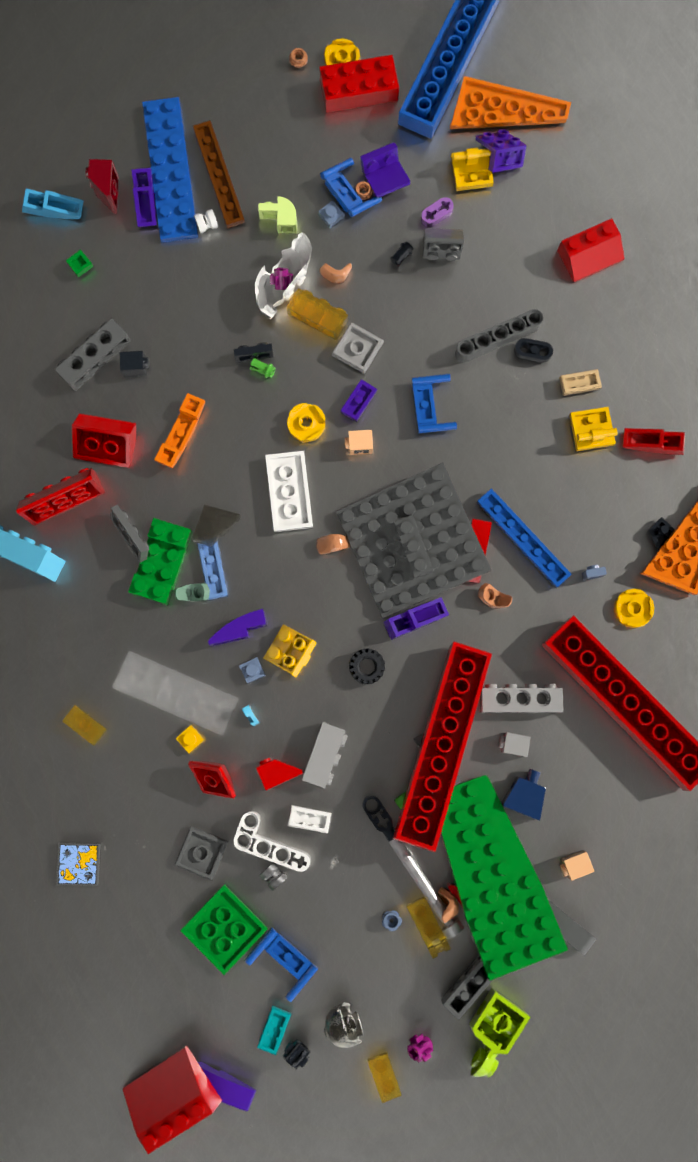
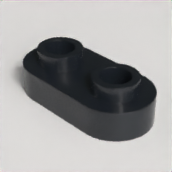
M522 338L517 341L514 352L521 359L544 363L552 357L553 347L548 342ZM521 348H526L527 352H522ZM543 351L546 355L542 356L539 352Z

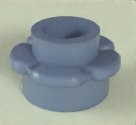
M386 911L383 914L382 925L385 929L395 931L401 926L402 918L399 917L397 911Z

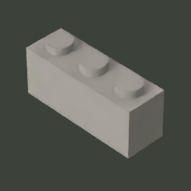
M324 722L322 723L302 778L303 781L325 788L326 784L331 785L334 777L331 770L333 765L337 766L341 755L337 753L340 746H345L348 737L344 735L346 730Z

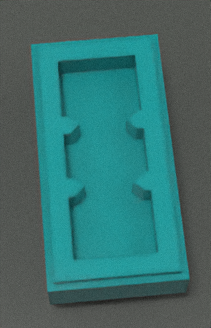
M272 1005L257 1045L258 1049L277 1055L292 1013Z

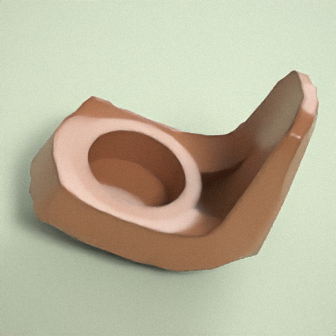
M326 263L319 271L325 279L332 283L340 284L347 278L352 265L349 263L343 269L336 270Z
M330 534L318 538L316 547L320 554H328L350 547V543L345 535Z
M484 583L479 588L478 597L489 607L496 609L509 607L512 603V596L499 592L491 584Z
M441 887L437 894L443 903L447 905L446 910L441 916L443 923H446L459 913V904L452 893Z

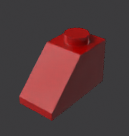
M270 757L260 761V766L256 768L265 790L304 773L302 769L277 759L271 761Z

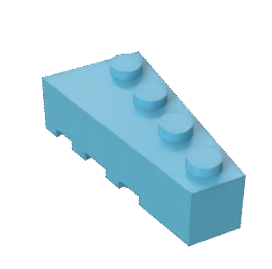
M0 525V557L56 582L66 561L51 553L50 547L43 544L36 546L34 545L36 541L28 537L21 539L19 538L20 534L10 529L8 532L3 531L4 527Z

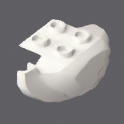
M304 232L300 233L298 238L292 241L291 248L281 251L282 258L272 270V273H274L276 268H287L288 274L293 273V281L287 289L275 290V284L270 285L271 274L265 271V265L255 281L258 307L262 315L270 320L277 312L275 307L283 304L285 300L289 301L295 293L293 290L296 286L300 287L306 279L305 275L311 257L312 246Z

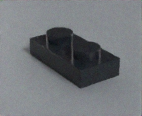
M262 342L258 343L257 346L250 347L242 345L237 349H233L236 363L252 361L254 358L259 360L274 357L272 343Z

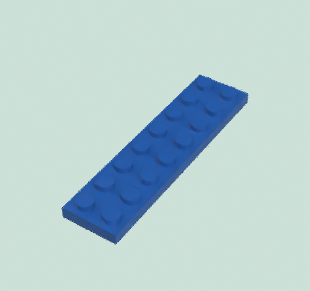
M179 97L144 101L142 104L161 243L199 238L196 218L194 217L195 208Z

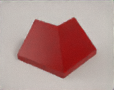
M189 761L188 765L203 793L235 798L236 794L232 779L224 764Z

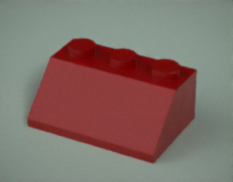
M612 218L562 240L557 249L573 282H577L625 259L621 234Z
M79 413L72 424L73 458L130 468L136 443V423Z

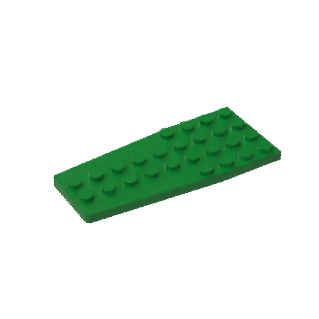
M483 775L454 786L441 836L463 912L489 981L568 951L544 888L489 777Z

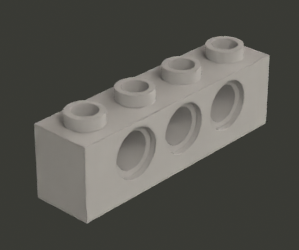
M485 684V688H482L480 695V713L563 712V688H557V684H545V688H537V684H525V688H517V684H505V688H497V684ZM498 693L505 695L506 701L504 704L497 702L496 696ZM518 693L525 695L526 701L524 704L517 702L516 697ZM539 693L544 694L546 698L544 704L537 702L536 697Z

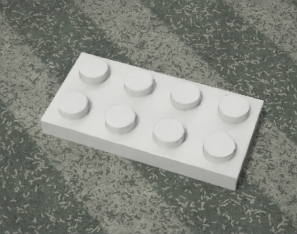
M304 451L265 455L274 532L313 528Z

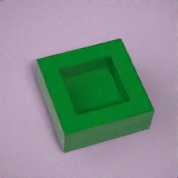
M79 250L66 260L78 278L94 267L82 250Z

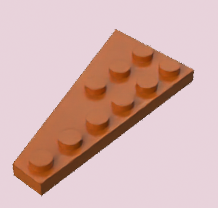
M698 501L640 573L692 595H697Z

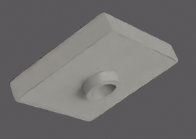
M351 322L333 350L332 356L365 374L383 345L384 340Z

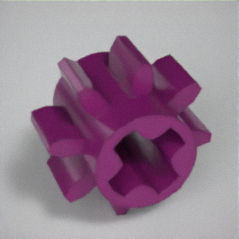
M276 268L274 273L270 275V285L275 284V290H286L293 281V273L288 274L287 268Z
M420 1034L419 1036L414 1035L409 1039L410 1044L407 1046V1051L412 1060L418 1061V1063L422 1060L426 1062L432 1057L430 1053L433 1051V1044L427 1036Z

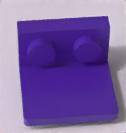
M498 130V132L494 133L484 132L482 135H476L475 140L491 151L488 170L499 172L523 167L527 145L520 141L518 137H514L507 130Z
M395 142L360 156L362 173L377 198L411 184L409 177L399 162L398 147Z

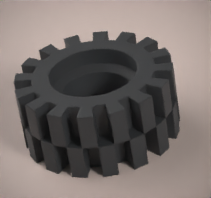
M369 648L361 649L350 659V673L359 683L373 684L383 676L385 661L376 650ZM368 658L374 662L375 669L372 673L364 674L360 671L359 664L363 659Z

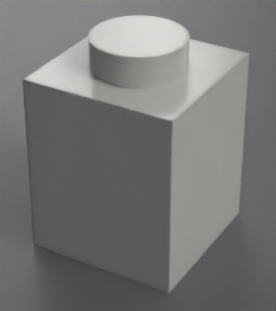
M505 732L504 736H500L498 747L501 748L502 753L528 757L531 737Z

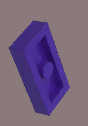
M361 379L342 407L341 413L357 422L375 396L377 388Z

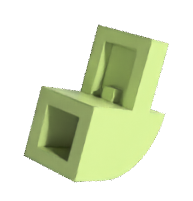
M277 196V203H258L259 218L277 219L278 233H297L296 209L291 201Z

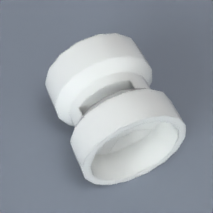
M212 209L207 210L205 214L199 213L194 215L200 233H204L210 228H218Z

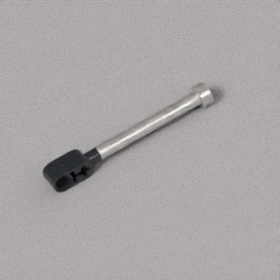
M369 795L365 797L362 806L375 828L384 834L444 925L442 932L446 938L451 939L455 937L465 927L459 918L455 920L452 918L448 922L443 923L441 916L447 907L404 842L393 839L395 828L392 825V818L376 796ZM370 799L377 801V808L373 811L366 808V802ZM382 809L383 812H380V815L383 819L388 818L387 826H378L380 822L378 817L372 818L371 815L377 814Z

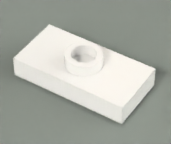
M292 805L288 826L328 833L331 812Z

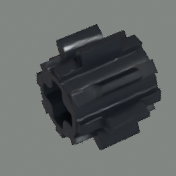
M296 1039L294 1043L290 1041L284 1048L283 1058L292 1068L298 1069L299 1066L303 1068L309 1061L310 1050L300 1040Z

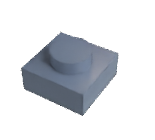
M333 200L318 211V215L329 228L344 218V213Z
M598 565L588 566L587 570L582 572L583 581L605 576L607 574L606 568H599Z
M258 657L239 665L247 684L266 676Z

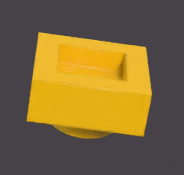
M192 725L176 738L189 754L205 740Z

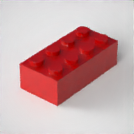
M393 55L319 67L326 113L398 101L399 84Z

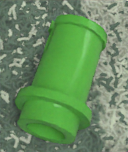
M256 358L252 360L250 370L265 375V378H272L276 370L273 364H266Z

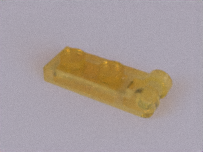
M425 897L407 905L406 907L432 958L438 957V954L444 950L446 952L451 950ZM439 938L441 943L433 946L432 941Z

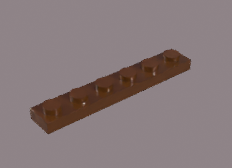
M211 121L193 125L227 229L244 224L245 219Z

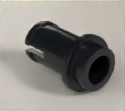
M406 241L401 243L398 251L390 258L393 264L399 267L408 255H412L413 246Z

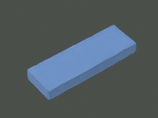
M217 539L198 542L204 581L210 590L208 600L228 597Z

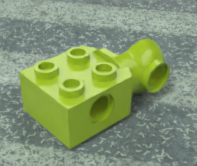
M491 988L469 1022L474 1035L485 1044L483 1049L479 1048L470 1063L472 1066L470 1074L475 1077L487 1076L490 1078L494 1074L499 1064V1061L495 1058L498 1054L509 1053L531 1018L525 1011L493 988Z

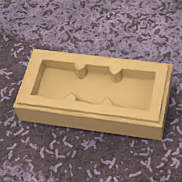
M598 369L561 375L559 377L563 396L600 390L602 388Z

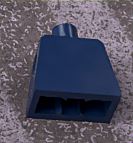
M529 768L526 779L516 777L501 802L502 806L540 821L546 791L545 787L537 784L541 773Z

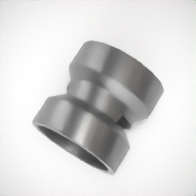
M274 862L259 875L262 880L267 881L271 891L275 890L288 878L284 872L278 870V865Z

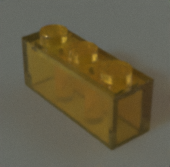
M298 288L287 306L288 315L336 341L348 323V314L345 310L331 306L327 300L318 299L305 289L301 290Z

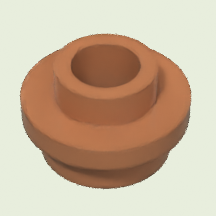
M295 48L290 53L289 60L294 67L300 68L306 65L308 56L303 49Z
M363 181L355 186L354 190L362 201L371 198L372 189L369 183Z

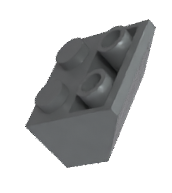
M425 228L423 258L429 260L439 258L448 261L460 259L464 245L463 230Z

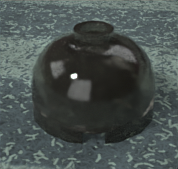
M348 1002L339 1004L328 1012L324 1027L326 1038L336 1047L344 1049L360 1044L362 1040H359V1036L363 1035L359 1016L356 1011L352 1013L349 1008L352 1005Z

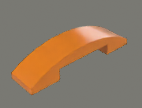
M187 393L179 409L180 414L165 443H162L154 461L170 468L175 466L196 428L205 405V400Z

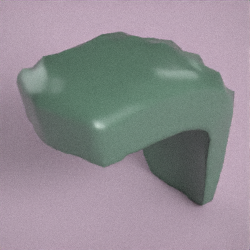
M206 583L188 584L175 589V598L181 601H205L209 599L210 590Z

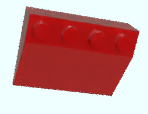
M84 468L73 477H64L58 484L47 485L36 494L30 493L26 495L23 500L19 501L16 512L35 526L104 494L105 491L96 472L92 468Z
M187 1046L122 1088L136 1136L147 1154L155 1151L213 1114L222 1102V1099Z

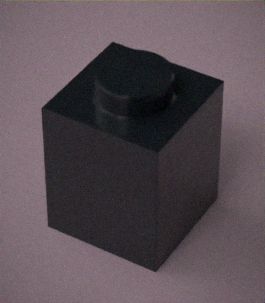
M143 351L119 352L120 371L124 377L147 375V369L150 368L149 358L145 356Z

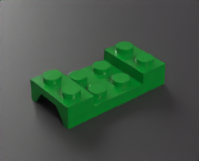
M153 518L147 535L149 547L147 560L140 562L136 574L134 573L128 593L168 606L193 533L192 530Z

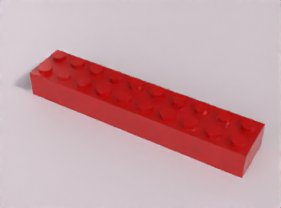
M574 615L568 618L541 646L682 790L691 791L698 784V741Z
M455 641L450 645L395 829L394 840L436 852L492 653Z

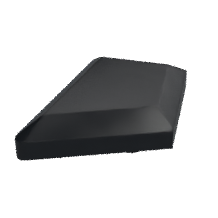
M662 517L648 530L657 550L662 547L675 530Z

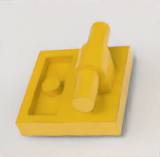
M488 148L466 149V151L451 153L456 191L493 187V175L488 170L489 156H491V151Z
M609 407L571 412L569 414L576 451L609 447L616 444L614 436H617L618 432L617 428L612 427Z
M283 624L263 659L297 677L302 667H305L308 663L316 642Z

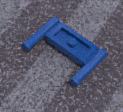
M352 158L320 173L321 178L325 180L326 187L344 211L348 212L350 217L382 202V197L377 198L376 196L363 202L340 172L354 165Z
M450 374L412 378L419 434L457 430V422L437 424L432 383L451 382Z
M271 927L244 961L251 966L263 950L271 955L298 979L285 996L289 1002H292L318 968Z

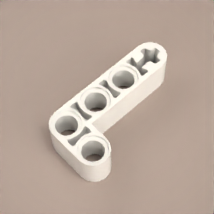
M248 811L242 816L234 837V845L237 849L302 872L308 869L311 859L307 852L256 834L261 821L257 812ZM248 815H253L256 818L254 826L246 824L245 820ZM240 835H246L249 838L248 845L243 846L239 843ZM259 842L267 843V852L262 853L258 850ZM277 850H286L287 858L279 859L276 854ZM292 852H294V858L300 859L303 856L307 864L303 863L302 866H299L297 860L293 859L292 863L288 861L291 858Z

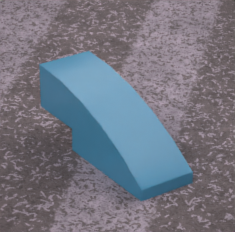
M26 188L22 212L58 219H81L84 200L45 190V193Z

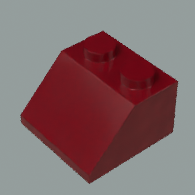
M89 159V167H86L85 173L86 178L90 181V187L93 188L96 196L111 212L117 214L120 179L113 161Z

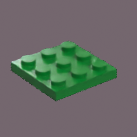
M224 884L180 931L225 975L267 931L268 927Z

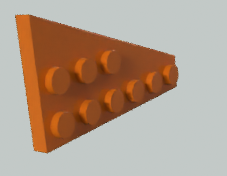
M464 76L450 129L566 123L572 102Z

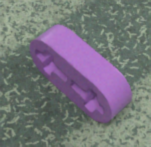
M441 198L424 209L421 215L422 224L425 227H433L449 217L454 207L452 200ZM442 205L448 206V210L445 208L441 210ZM434 215L433 220H431L430 218L426 219V216Z

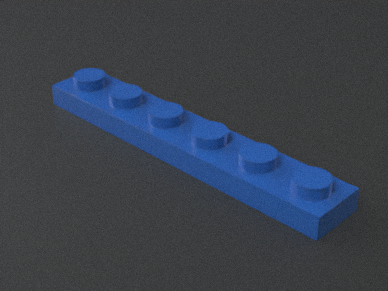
M492 488L476 502L555 588L559 587L572 575Z

